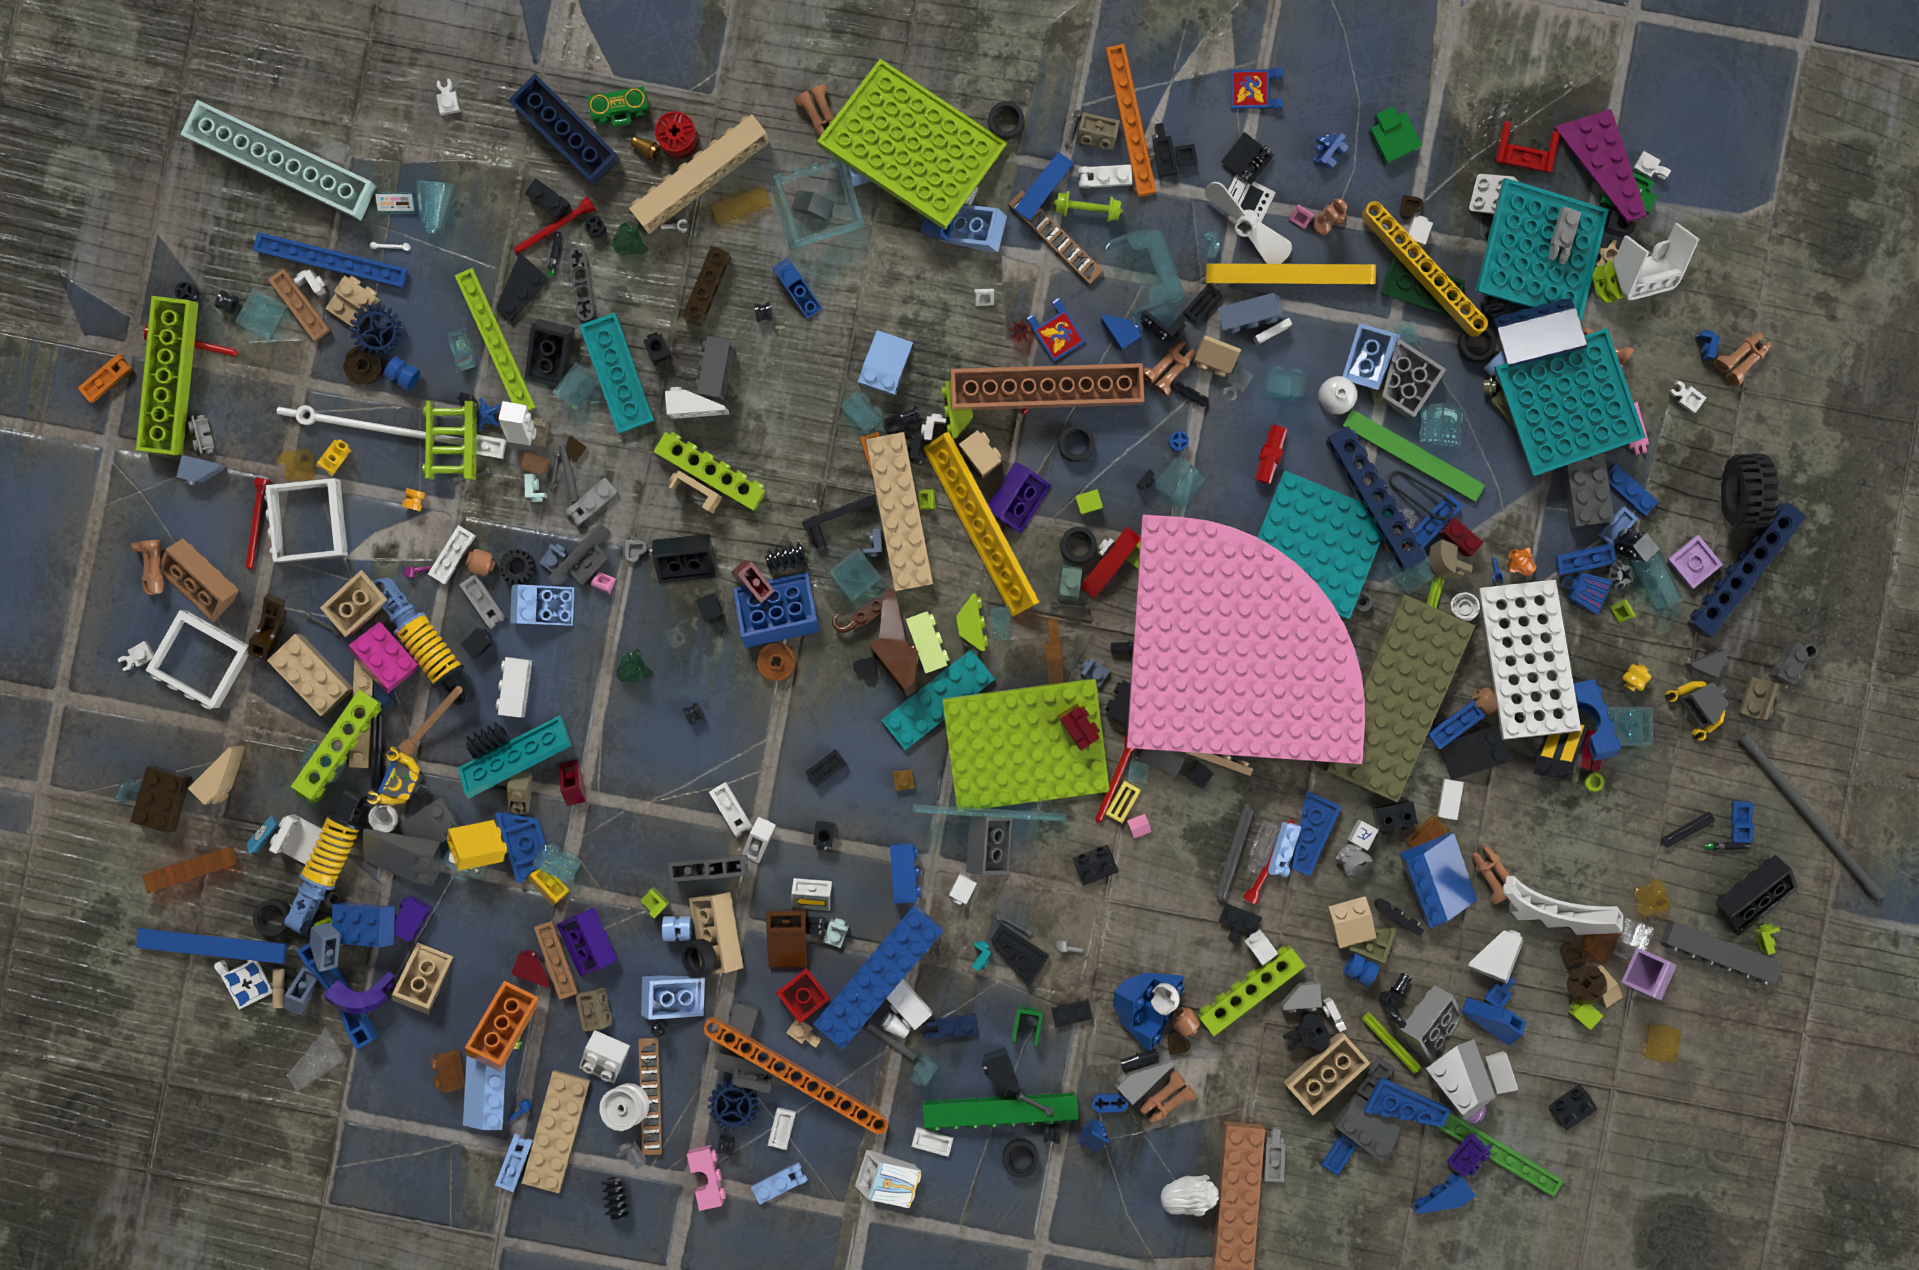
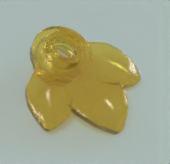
M304 448L297 452L288 450L278 457L277 462L286 465V481L296 480L300 477L304 481H311L314 477L315 469L312 465L314 454L309 449ZM302 455H307V456H308V460H307V461H303V460L301 459V456H302Z
M1652 878L1649 887L1638 886L1634 888V895L1640 902L1636 910L1640 914L1664 913L1669 909L1670 900L1665 895L1666 887L1660 880ZM1661 900L1662 905L1658 907L1657 901Z

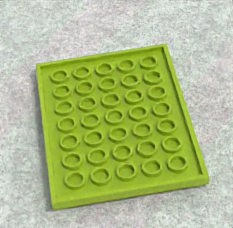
M879 59L817 140L816 145L946 230L1004 150L1007 142L882 59Z
M1095 678L942 699L957 812L1109 791ZM1077 703L1080 708L1084 706L1090 716L1087 718L1090 723L1095 722L1100 729V732H1098L1100 738L1081 751L1058 717L1059 714Z

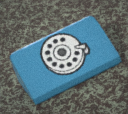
M271 815L247 842L250 854L259 852L280 828V821Z

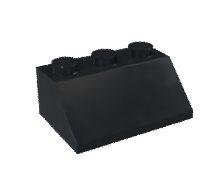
M710 534L653 540L652 557L659 584L716 577Z

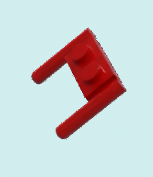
M1505 121L1503 123L1496 162L1539 172L1552 173L1560 133L1558 131L1552 132L1548 152L1507 144L1511 122Z

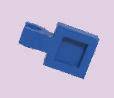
M1509 977L1507 984L1501 982L1498 985L1494 982L1483 998L1494 1006L1503 1008L1512 996L1508 990L1515 980Z

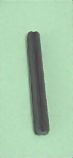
M1243 808L1217 888V898L1225 900L1254 813V810L1251 808Z

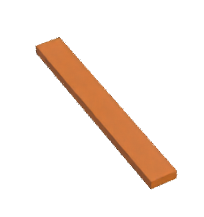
M1120 44L1106 47V56L1137 198L1156 194L1157 191L1125 45Z

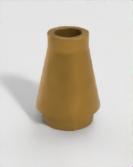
M635 136L631 141V146L648 160H655L659 156L661 147L657 142Z

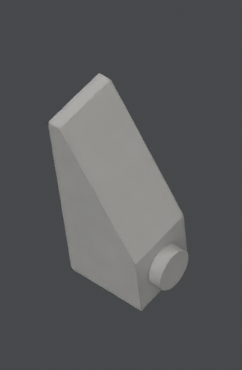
M1169 1058L1131 1070L1127 1074L1122 1073L1116 1080V1088L1133 1105L1175 1064Z

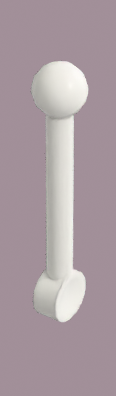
M370 243L371 249L395 248L409 251L411 248L408 243L403 245Z

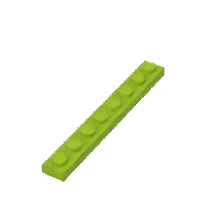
M470 268L455 275L512 403L526 405L528 411L535 409V403L474 269Z

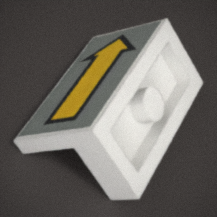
M794 878L792 908L830 911L832 881Z

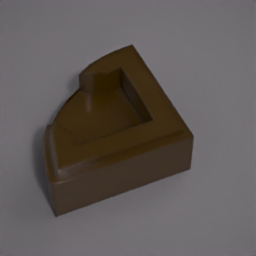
M569 436L567 452L570 458L577 462L587 447L572 436Z

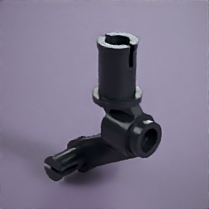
M1405 973L1400 974L1395 985L1391 986V990L1381 992L1378 997L1379 1002L1385 1008V1013L1400 1028H1404L1406 1022L1402 1019V1015L1397 1011L1395 1005L1399 997H1404V991L1410 981H1412V978Z

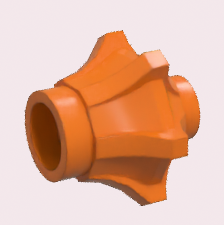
M1526 547L1523 550L1514 549L1509 553L1508 571L1519 572L1524 576H1529L1535 571L1536 565L1533 563L1530 548Z

